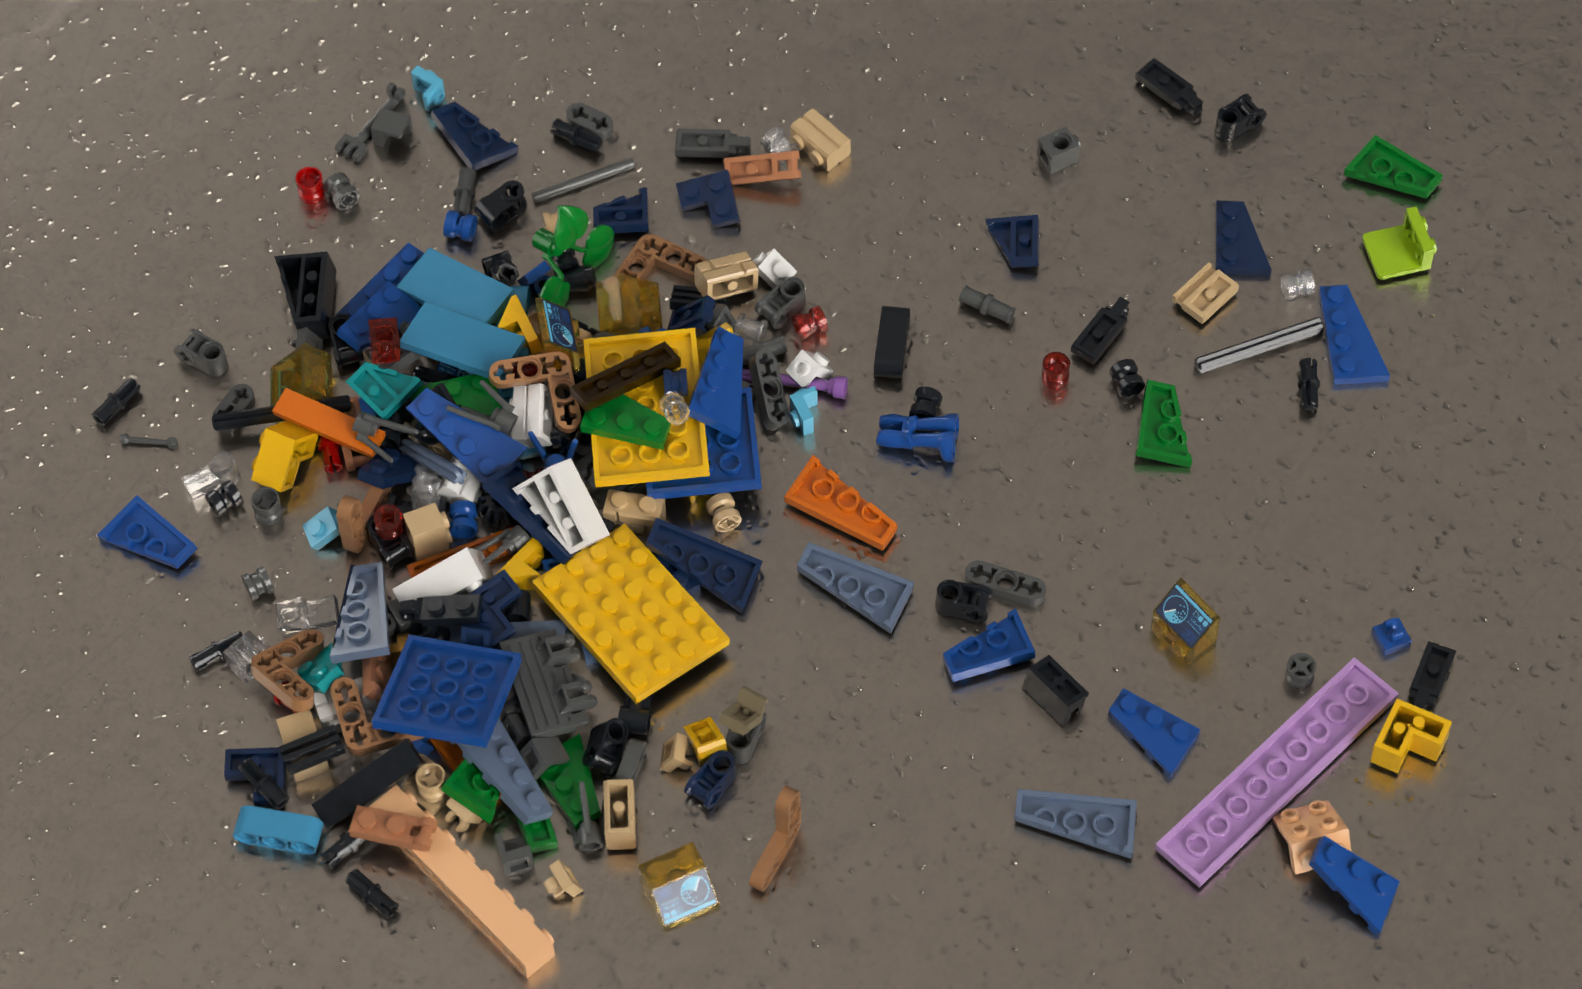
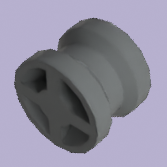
M263 566L257 568L255 573L241 575L244 586L252 601L259 599L261 594H271L274 592L270 578Z
M1305 653L1293 654L1288 659L1285 671L1287 684L1295 689H1306L1312 685L1316 671L1315 660Z

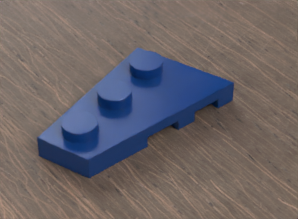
M388 281L338 329L336 335L357 352L385 340L389 335L400 332V324L404 321L408 324L412 322L421 306Z
M138 495L97 534V537L104 542L176 569L198 549L192 541Z
M1016 608L1007 613V618L998 623L994 621L986 626V631L976 637H968L943 653V662L952 682L1035 658V649Z
M1124 688L1108 711V716L1131 740H1135L1145 750V754L1152 761L1155 760L1164 769L1163 772L1170 779L1200 735L1199 728Z
M1326 836L1320 838L1309 865L1333 891H1338L1350 903L1348 907L1355 915L1359 913L1369 924L1367 928L1374 935L1379 933L1400 881Z

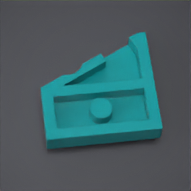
M365 362L346 381L384 420H388L423 384L418 377L404 375L398 371L388 368L384 369Z
M329 643L312 661L304 663L297 670V675L314 689V692L324 694L331 687L332 683L344 674L341 662L334 664L331 662L330 653L332 648H334L333 643Z

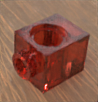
M397 318L368 320V337L372 363L400 361V339Z

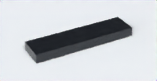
M406 738L311 805L324 823L325 828L331 829L353 814L357 805H366L425 763L411 740Z

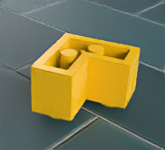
M289 421L267 427L259 438L261 446L258 455L252 463L253 474L251 480L266 487H271L278 492L293 488L300 462L313 457L319 435Z
M1397 698L1374 744L1370 762L1397 774L1409 750L1437 762L1448 739L1452 721Z

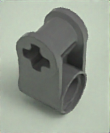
M793 276L784 279L772 291L759 299L755 306V312L758 315L765 316L771 322V326L774 329L781 328L792 316L804 308L806 304L804 282L800 278Z
M191 329L188 332L189 337L181 345H177L174 348L175 355L182 362L203 371L209 376L218 377L228 370L229 364L222 344L209 338L197 329Z
M766 713L763 714L761 723L744 736L732 732L730 729L728 730L726 735L727 751L734 756L736 765L746 764L752 758L758 739L761 737L765 727ZM735 745H744V747L738 748Z

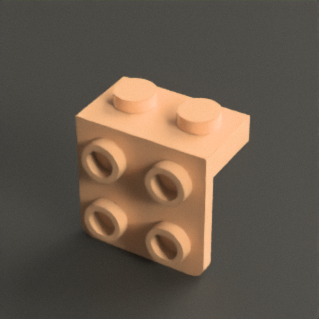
M1313 801L1309 805L1285 809L1273 817V823L1288 843L1291 869L1295 874L1314 870L1309 863L1318 840L1324 836L1351 851L1349 828L1329 801Z

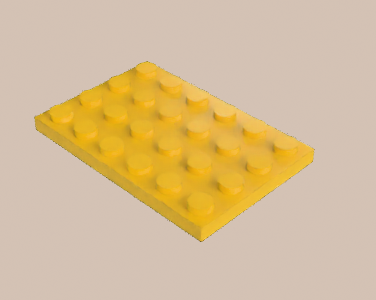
M695 328L583 339L586 379L663 342H666L681 358V367L672 370V372L679 371L680 368L687 369L688 396L682 397L680 394H673L672 397L665 398L663 375L624 394L671 421V428L663 450L591 434L596 488L710 476L705 424L685 415L700 374Z
M626 524L610 532V535L576 553L564 565L560 563L532 580V588L635 704L730 645V638L651 551L645 547Z

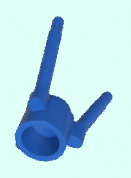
M532 431L528 432V436L541 456L542 462H544L545 469L573 458L578 444L577 439H573L566 457L560 454L547 455Z

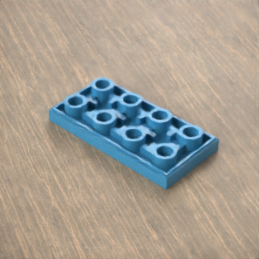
M428 248L396 286L412 300L422 305L424 302L490 325L508 305L511 296L516 294L513 288L431 248Z
M424 302L399 340L400 348L489 379L491 365L499 360L516 358L525 345V337ZM498 369L497 374L494 376H499L503 380L506 373L503 372V369Z

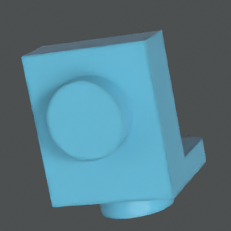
M416 66L411 72L413 89L423 94L424 109L431 112L435 106H439L444 100L443 79L437 77L430 70Z
M815 386L799 389L794 394L789 395V416L795 428L799 427L803 436L814 433V418L809 408L818 404V393Z
M327 506L302 525L311 548L318 551L340 535L336 518L337 510Z

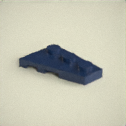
M1216 200L1215 270L1219 269L1224 274L1271 276V267L1244 201Z

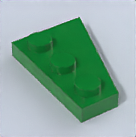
M1374 135L1344 169L1343 175L1426 199L1441 183L1443 177L1441 173L1377 135Z
M477 374L424 384L411 396L413 402L426 388L431 390L438 384L443 383L456 404H461L460 408L465 406L491 417L497 407L501 409V405L480 385V380H484L497 392L496 387L490 383L488 378Z
M1147 380L1144 389L1135 456L1190 468L1192 458L1191 453H1188L1187 436L1186 432L1183 431L1180 417L1182 414L1175 385Z
M623 394L588 412L585 411L580 428L583 433L663 450L671 428V421Z
M580 733L562 743L570 760L566 764L550 765L538 778L576 831L579 829V825L584 822L579 790L580 781L585 783L590 821L601 817L590 769L584 766L582 762L585 751Z
M464 759L444 783L441 791L490 824L495 814L500 791L495 786L486 783L482 778L483 773L474 763L469 764Z

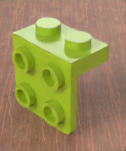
M1417 206L1406 208L1403 225L1363 234L1362 242L1375 274L1381 280L1431 269L1433 256L1437 252L1435 240L1430 238L1427 233L1426 219L1424 216H1420Z

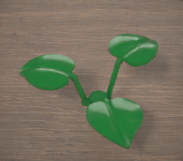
M557 206L558 216L554 233L541 228L534 234L532 239L533 247L544 253L542 258L547 260L557 276H551L544 284L535 312H544L542 299L564 308L569 298L570 284L563 281L564 274L551 257H558L564 250L572 249L584 253L582 264L586 266L592 265L593 268H596L606 261L612 251L615 235L611 227L604 224L596 226L586 239V247L574 245L576 244V239L581 238L587 230L588 215L585 211L575 206Z

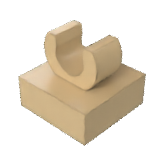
M676 733L663 743L660 763L661 770L671 773L677 767L682 770H688L693 766L694 762L685 758V755L691 756L695 753L693 746L686 745L688 736Z
M451 797L445 804L452 810L446 814L445 821L453 823L456 817L460 819V824L455 829L458 832H465L469 828L470 823L480 824L483 820Z
M559 859L549 866L554 876L548 878L543 883L549 894L552 893L556 898L567 892L572 897H575L584 891L569 866Z

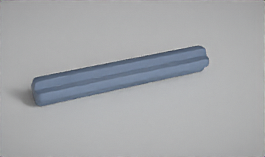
M403 439L401 441L402 446L399 448L401 453L453 484L459 483L461 485L465 482L466 472L462 468L412 439Z

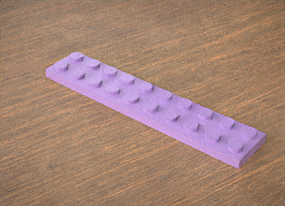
M1354 657L1155 844V850L1200 888L1396 701L1399 693Z

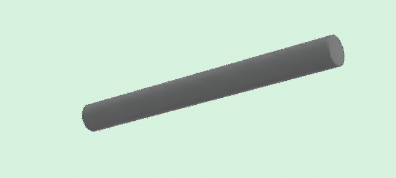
M632 158L535 191L531 193L533 202L537 203L635 168V163Z

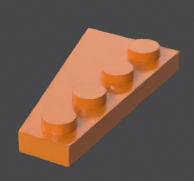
M812 455L784 496L785 503L884 551L897 531L896 522L873 503L865 501L852 486L848 487L839 479V475L833 470L825 468L814 455Z

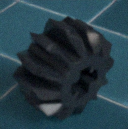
M484 489L483 496L478 497L477 503L479 507L478 516L480 519H483L486 527L494 525V529L498 531L501 526L509 529L511 523L519 525V522Z

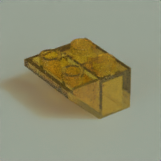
M616 274L596 283L600 332L627 335L637 334L639 329L647 326L653 332L663 328L659 285L657 282Z

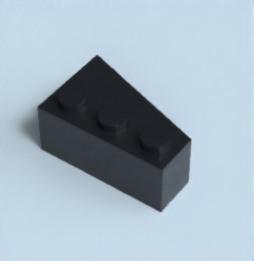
M328 252L274 256L279 268L282 284L284 285L292 319L297 330L307 327L321 339L330 338L329 321L332 318L336 268Z

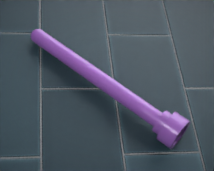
M742 369V380L752 381L749 369ZM780 374L782 385L804 388L790 375ZM836 376L835 378H830V380L814 378L807 388L815 386L817 390L828 391V394L833 395V398L845 399L848 377Z

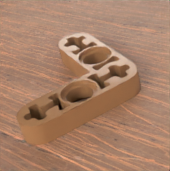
M646 234L637 241L611 278L610 294L617 301L631 299L654 266L694 283V272L692 270L694 265L707 259L657 235ZM675 254L680 256L681 260L676 263H670L666 258ZM634 263L643 265V269L639 272H633L629 270V267Z
M549 352L499 360L491 365L489 381L494 387L499 389L547 382L556 427L563 433H572L578 429L581 422L579 403L572 395L566 399H560L555 395V389L558 386H566L571 392V386L575 385L571 362L565 353ZM554 360H558L559 364H564L561 371H556L555 367L546 368V374H542L541 361L545 362L544 367L552 366ZM527 363L535 365L538 370L537 374L532 377L525 376L521 370L522 366ZM513 366H517L516 374L518 379H514L515 373L507 374L505 380H501L499 376H494L497 374L498 369H503L504 373L513 372ZM569 405V416L575 417L572 425H567L566 421H561L564 418V406Z
M371 485L362 504L359 499L348 495L341 499L337 508L336 518L342 545L345 550L357 554L361 552L369 538L367 521L373 514L382 513L389 500L391 487L381 489Z
M307 629L256 654L251 660L252 676L290 709L298 712L310 710L314 705V689L291 669L315 658L324 649V635L318 630ZM292 653L294 654V656L284 657L281 656V654ZM278 680H287V681H289V683H288V684H278V683H276V681H278Z
M340 677L332 683L330 687L332 699L347 749L352 755L360 757L389 749L406 738H409L411 742L424 738L398 732L391 738L381 737L380 732L382 730L373 728L372 722H367L354 680L348 677ZM341 689H347L350 702L344 703ZM356 711L360 716L354 722H347L344 720L346 713ZM358 730L363 740V744L357 746L354 731Z
M785 785L775 804L776 830L757 862L749 880V886L762 892L769 886L800 829L802 819L801 792Z

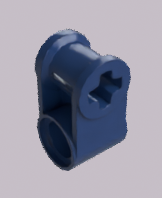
M724 750L713 753L705 764L688 780L684 792L688 796L694 795L701 800L705 808H713L724 792L736 780L737 771L734 756ZM720 766L729 767L728 770L723 772L716 770Z

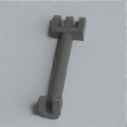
M392 82L389 83L386 88L389 99L381 108L392 111L406 95L405 89L397 88V85ZM378 111L354 138L345 133L337 142L335 150L340 153L344 151L343 154L345 156H352L354 161L359 162L368 152V147L364 142L371 135V126Z

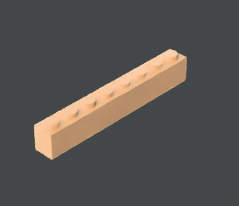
M397 784L369 806L370 808L419 818L431 817L435 819L428 810L422 811L417 806L418 802L408 790L404 792ZM437 826L436 832L431 835L432 845L428 852L399 847L527 979L555 956L553 947L555 941L551 934L544 928L540 930L534 924L535 921L532 915L525 908L520 910L514 904L515 900L505 888L500 890L494 884L495 879L485 868L480 870L475 864L476 861L467 849L461 850L455 844V838L447 829L442 831ZM413 830L412 836L419 835L420 831Z

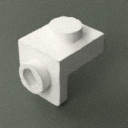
M775 249L766 254L762 251L752 260L758 267V274L773 289L784 279L794 276L797 272Z
M803 349L786 368V372L804 388H807L816 376L829 380L835 371L828 366L830 361L818 351L814 354Z

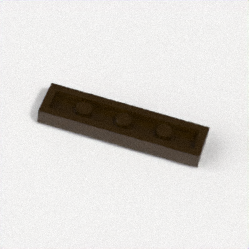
M666 342L660 343L571 386V395L588 412L662 376L663 369H670L672 371L681 367V358Z

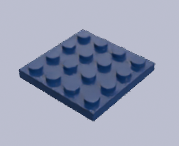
M751 387L742 388L740 434L736 439L705 424L710 476L646 482L647 497L666 499L762 489Z
M409 635L371 720L372 726L380 730L487 748L521 665V653Z

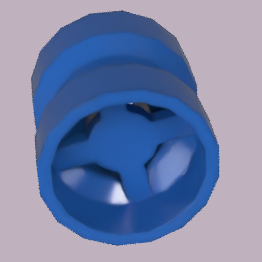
M449 210L444 221V237L454 238L457 236L461 237L463 241L472 242L477 230V216L471 214L463 216L457 211Z
M465 500L452 503L449 506V517L452 519L449 527L451 536L461 540L475 537L478 533V525L475 521L477 505Z

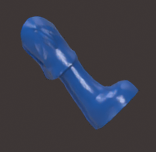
M948 413L943 416L918 418L916 415L903 416L898 414L880 416L879 427L882 430L877 433V445L911 450L913 447H930L939 450L943 461L954 462L956 440L959 433V413ZM916 431H935V432H940V433H915V432H916Z

